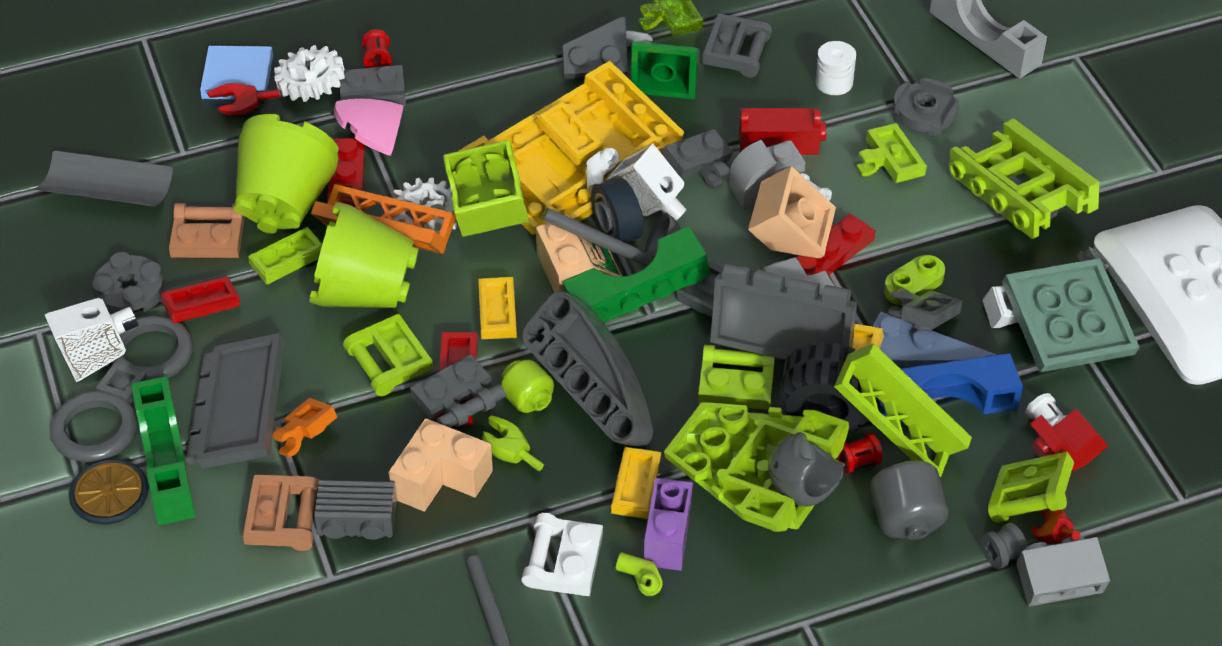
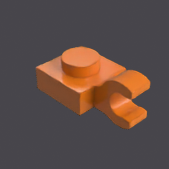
M308 398L284 418L286 425L276 429L272 436L276 441L282 443L286 441V444L278 450L279 454L292 457L299 451L304 436L312 439L314 436L322 433L337 418L333 406Z

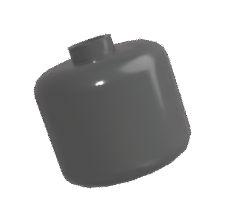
M914 460L893 464L875 474L869 483L879 528L882 533L890 538H908L911 540L924 538L929 533L940 528L949 517L948 503L939 472L929 462Z

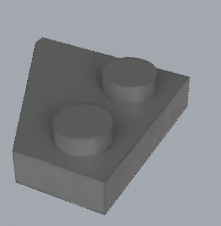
M625 17L613 20L563 45L564 79H585L586 74L608 61H611L626 77L628 75Z

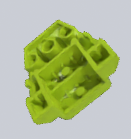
M701 402L665 449V458L743 520L775 532L786 531L787 528L799 529L815 505L808 507L797 505L793 498L782 495L775 489L768 471L770 454L774 447L785 437L802 432L807 436L809 443L817 445L836 460L843 450L849 430V422L815 410H804L803 416L782 415L781 408L769 407V414L748 412L747 405Z

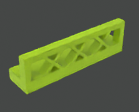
M874 343L847 355L834 387L912 461L929 462L937 468L941 477L949 455L968 449L972 437ZM852 375L859 380L862 393H859L849 383ZM875 398L880 399L884 403L886 417L878 411ZM900 421H903L908 426L912 440H909L903 434ZM924 444H927L937 453L934 462L928 458Z

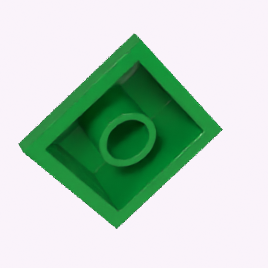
M632 42L631 81L645 95L695 99L699 77L700 49Z

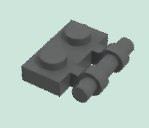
M471 354L410 387L411 397L432 420L444 413V415L437 418V423L449 428L454 425L456 427L462 426L468 422V417L481 410L487 412L496 406L497 401L506 397V393L500 384L489 390L487 389L492 386L491 376ZM469 398H471V400H469V401H467L466 403L460 405V403H462V402L468 400Z

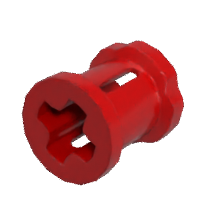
M370 30L362 37V47L366 49L363 56V63L366 68L390 66L392 63L391 54L388 51L390 37L383 30ZM376 38L379 39L378 47L376 44ZM376 54H377V63L374 62V57H375Z
M870 432L865 434L863 439L850 443L845 442L837 460L845 463L844 473L850 474L854 472V468L872 463L875 466L883 462V452L879 440L874 433Z

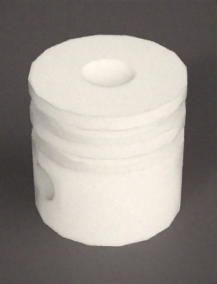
M831 41L819 48L815 84L823 93L841 95L852 88L856 51L851 45L842 41Z

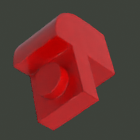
M1074 409L1054 427L1042 414L1030 423L1039 434L1033 439L1035 443L1031 445L1039 457L1068 451L1074 461L1072 471L1085 466L1109 447L1077 409Z

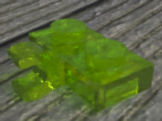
M652 0L654 4L648 3L640 6V11L645 17L639 19L643 30L653 29L663 20L673 36L702 30L703 19L691 0Z

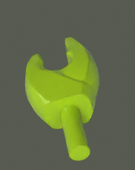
M491 415L488 418L489 424L501 436H504L503 438H496L488 432H483L482 439L491 444L492 455L502 461L514 464L524 460L537 471L542 470L544 464L529 453L530 445L520 428L505 419Z

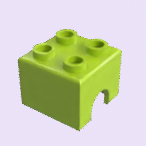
M510 140L443 155L453 196L451 199L462 237L529 222L517 163Z

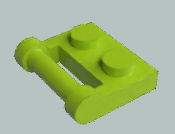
M400 314L353 333L343 342L347 353L357 359L372 381L371 387L378 396H385L395 386L433 369L431 357ZM374 343L391 370L383 373L366 347Z
M704 344L698 403L747 405V408L769 410L775 357L753 352L715 349V345ZM713 363L761 367L763 372L714 368Z
M1068 451L1001 466L988 505L991 520L994 523L1007 521L1009 516L1050 509L1051 511L1065 509L1067 505L1065 492L1074 465V461ZM1044 492H1046L1045 494L1036 495V496H1031V497H1026V496H1030V495H1034V494H1039V493H1044Z

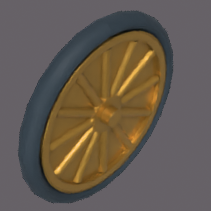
M122 459L101 460L90 464L74 478L69 491L70 505L80 518L96 524L117 523L129 518L143 506L149 490L148 479L137 465Z

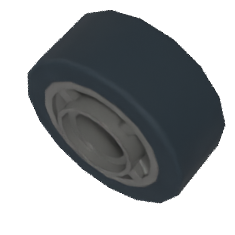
M620 177L594 185L591 191V203L600 231L625 243L640 238L644 227L643 215L638 198L630 184Z

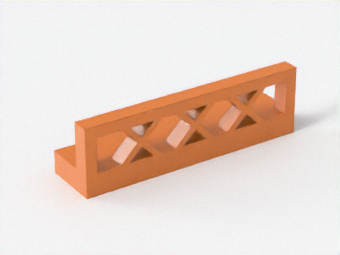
M334 184L327 204L315 201L311 214L323 224L329 225L330 221H337L338 216L333 213V208L336 201L340 202L342 195L352 197L355 208L364 213L366 209L376 203L381 204L385 214L380 217L368 215L413 239V247L439 254L444 253L456 220L455 214L452 212ZM409 211L415 221L406 224L395 221L394 217ZM435 218L444 220L439 234L435 230L424 228L423 225Z

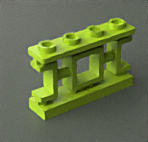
M1014 118L1003 123V134L999 131L992 133V146L978 153H975L967 146L961 147V149L955 146L950 149L949 171L951 176L970 189L975 196L980 197L997 213L1004 216L1018 230L1023 231L1031 239L1039 236L1040 226L1043 229L1050 227V214L1055 210L1068 206L1077 214L1082 211L1088 214L1098 209L1100 182ZM1022 173L1031 178V180L1020 185L1015 184L1009 179L1012 175L1017 176Z

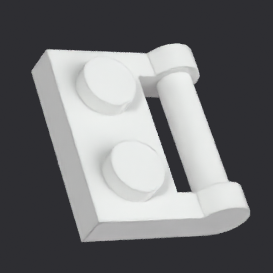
M549 513L538 514L534 524V529L537 531L529 566L525 567L523 571L522 583L527 587L590 596L603 536V525L557 519ZM551 536L561 537L554 573L543 570Z

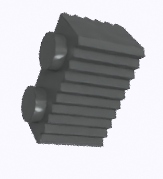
M319 480L314 511L317 534L321 537L325 535L332 539H339L347 535L350 537L355 535L357 537L363 536L370 540H377L384 536L391 538L394 531L397 503L395 482Z

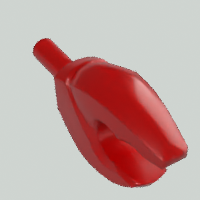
M238 82L226 83L207 92L209 98L235 96L233 104L217 108L220 113L230 116H240L254 111L259 107V100L281 97L280 90L258 92L256 86Z
M1050 509L1036 511L1046 517L1041 527H1031L1032 534L1040 542H1045L1048 545L1061 544L1066 538L1073 540L1080 538V532L1073 529V523L1064 510L1051 511Z

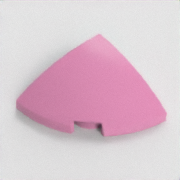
M347 99L335 103L334 115L342 128L346 127L347 122L350 123V130L355 134L356 140L376 151L391 156L404 105L377 99Z

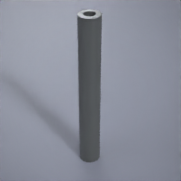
M479 555L470 556L466 560V564L494 645L511 646L481 557Z

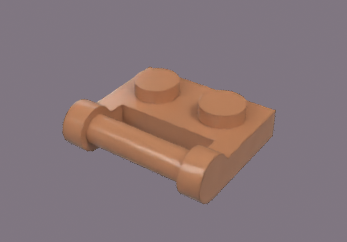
M175 203L174 221L169 244L170 257L239 258L245 216L239 215L234 211L235 203L232 204V207H188L186 203ZM187 220H231V224L187 223Z
M254 475L243 531L244 545L290 546L297 551L310 550L314 538L311 526L319 479L308 476ZM291 494L301 495L296 529L285 528Z

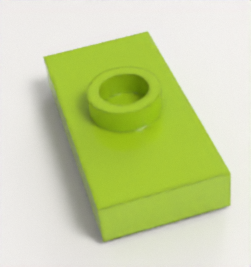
M306 227L249 255V264L265 284L268 285L318 260L322 243Z

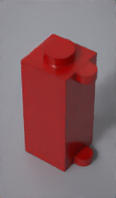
M740 108V152L759 140H762L766 147L791 140L801 155H819L820 141H826V122H821V111H819V108Z

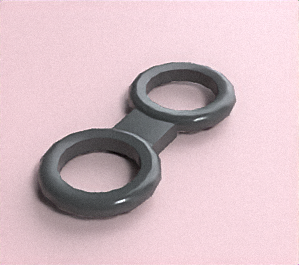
M158 315L146 316L136 319L139 326L119 334L126 348L127 344L134 337L143 333L153 331L164 332L176 339L178 348L167 362L154 367L135 366L128 362L124 355L110 362L112 367L97 385V391L77 395L65 402L56 411L50 423V439L59 453L75 461L97 462L119 454L132 442L138 426L137 415L132 407L134 399L131 383L165 376L171 378L188 364L193 353V340L183 324L180 322L173 324L169 317ZM88 408H108L118 413L122 418L119 431L110 440L99 445L85 446L76 444L68 439L66 435V428L70 420Z

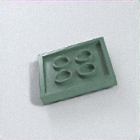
M1100 258L1006 274L1002 280L1039 373L1135 355L1140 347Z

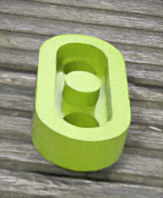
M921 255L890 273L885 280L884 295L886 299L895 305L903 306L899 298L891 296L893 291L902 288L914 295L922 296L930 290L933 291L938 288L944 280V263L935 256Z

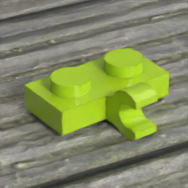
M897 123L867 130L866 141L872 149H865L859 152V157L863 163L857 164L856 168L861 176H870L882 166L885 167L895 183L925 176L927 165Z

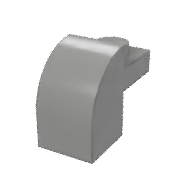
M759 140L742 150L733 161L729 173V188L743 209L754 206L761 181L790 166L799 173L804 172L806 162L791 140L770 147H766L763 141Z

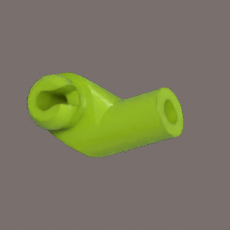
M624 552L620 553L616 563V570L633 575L642 594L646 596L658 594L662 588L663 580L656 564Z

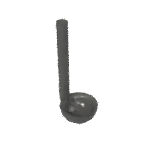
M548 207L544 210L541 218L549 224L646 267L656 256L658 249L657 240L681 230L679 222L668 213L663 214L653 226L645 246V251Z

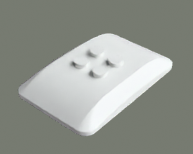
M1196 205L1098 233L1093 243L1094 250L1108 263V272L1178 375L1184 381L1195 385L1222 379V219L1212 209Z

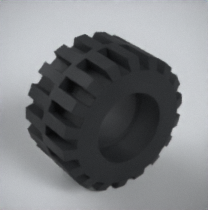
M817 342V345L806 344L802 346V350L795 349L791 352V356L785 360L779 405L781 410L784 411V415L803 416L804 410H815L848 421L850 431L857 429L858 425H863L867 418L834 387L847 355L855 352V349L849 346L842 347L839 343L826 344L825 342ZM852 375L849 383L859 393H862L859 380Z

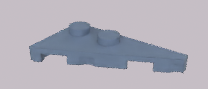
M880 312L872 326L883 328L884 338L880 350L900 369L996 355L932 330L916 329L912 326V323Z

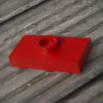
M226 276L161 293V303L174 324L239 307L240 297L230 279Z

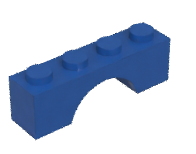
M1010 353L901 369L931 399L938 397L960 398L973 404L982 414L1016 410L1019 407L1023 385ZM875 398L878 411L886 417L884 403L880 399ZM900 421L901 426H906L903 421Z

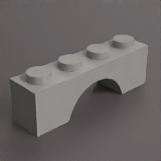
M931 0L930 13L1019 79L1042 65L1047 36L1025 20L1013 27H1006L990 16L982 0Z

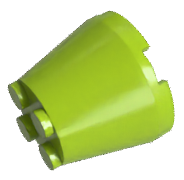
M263 114L249 118L243 124L238 140L234 211L258 223V229L266 233H276L277 229L299 228L301 222L337 169V153L339 150L337 144L325 132L305 121L301 127L280 121L279 115Z
M336 201L333 213L338 218L336 222L330 221L327 226L314 275V283L320 284L318 292L311 291L309 303L322 307L396 308L398 301L405 303L410 287V282L404 281L407 268H415L419 248L413 247L414 240L359 209Z

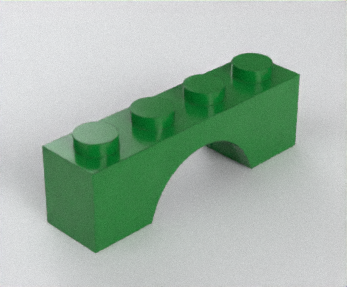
M688 226L658 239V249L655 258L645 269L638 273L617 277L606 275L592 268L562 282L566 293L588 303L601 320L606 323L709 277L710 270L707 254Z
M168 376L131 383L146 458L149 489L158 525L195 518L196 515Z

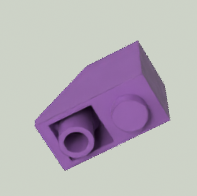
M655 478L644 539V559L654 562L657 568L682 571L693 482Z

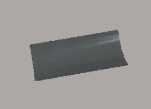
M53 151L48 174L45 180L34 190L157 206L167 195L172 179L173 167Z

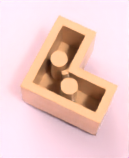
M425 418L389 471L390 481L395 482L397 501L425 512L442 485L476 498L493 471L491 444Z

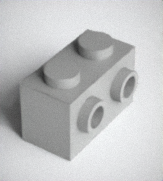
M1080 535L1078 540L1066 538L1062 541V544L1047 546L1045 542L1034 543L1027 546L1021 552L1016 563L1028 607L1100 594L1104 592L1110 582L1097 537L1085 539L1084 536Z

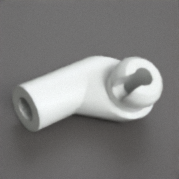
M605 148L604 151H599L586 162L587 189L590 193L594 185L604 182L603 176L611 171L619 161V155L615 149Z

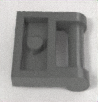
M718 13L703 52L702 64L737 70L745 77H755L760 68L759 58L765 42L770 39L772 27L765 22ZM745 35L753 36V41L748 55H739Z

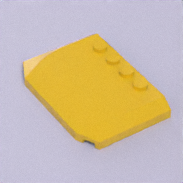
M611 61L586 74L584 84L489 141L485 136H482L459 150L462 151L510 140L529 222L521 224L532 235L536 234L537 226L548 224L541 219L547 207L579 222L593 214L591 193L587 189L585 165L588 160L576 166L536 123L537 115L564 101L604 144L603 151L605 148L615 149L619 155V161L611 171L603 176L604 182L624 158L651 144H654L662 153L665 146L683 140L684 131Z

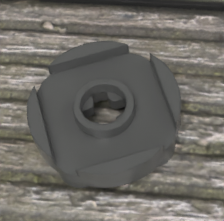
M921 78L919 83L909 85L910 81L900 85L895 92L893 102L894 121L898 125L918 132H925L929 136H938L942 134L943 129L951 126L956 120L959 100L953 96L954 90L949 85L930 78ZM925 103H928V104L931 105V107H923V106L925 105Z
M118 252L112 255L110 261L97 271L92 282L95 297L103 299L110 314L129 306L132 311L143 308L144 312L150 310L161 300V293L164 292L160 265L146 257L130 256L126 252ZM126 283H135V286L129 285L126 289L122 287Z

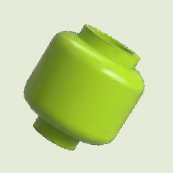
M533 360L514 361L505 368L501 376V386L506 393L505 398L522 413H529L534 410L541 411L552 400L554 390L553 379Z

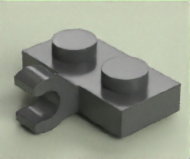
M712 129L667 145L661 154L680 178L700 172L705 178L707 185L714 189L723 185L724 182L720 177L730 173L725 162L730 160L733 151L717 131Z
M900 288L893 291L891 296L899 298L903 303V307L893 306L889 309L888 313L897 318L901 317V320L911 322L912 326L916 329L930 331L960 314L963 300L932 290L922 296H917L906 289Z

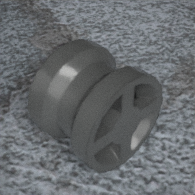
M1014 523L1005 524L999 532L989 531L981 537L984 555L995 569L1006 567L1012 559L1018 560L1021 552L1028 546L1023 533Z

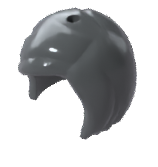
M802 432L790 434L780 441L772 450L768 460L769 476L775 489L780 494L793 498L795 504L806 507L824 501L835 491V488L843 478L845 463L835 460L817 445L809 443L807 436Z

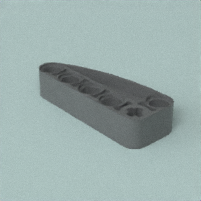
M558 291L553 293L525 326L522 335L525 346L611 440L631 448H644L652 439L653 426L645 397L629 360L605 323L588 303L566 292ZM610 402V406H609L608 410L606 411L607 405H608V403ZM632 424L631 431H630V433L628 434V429H629L630 425Z

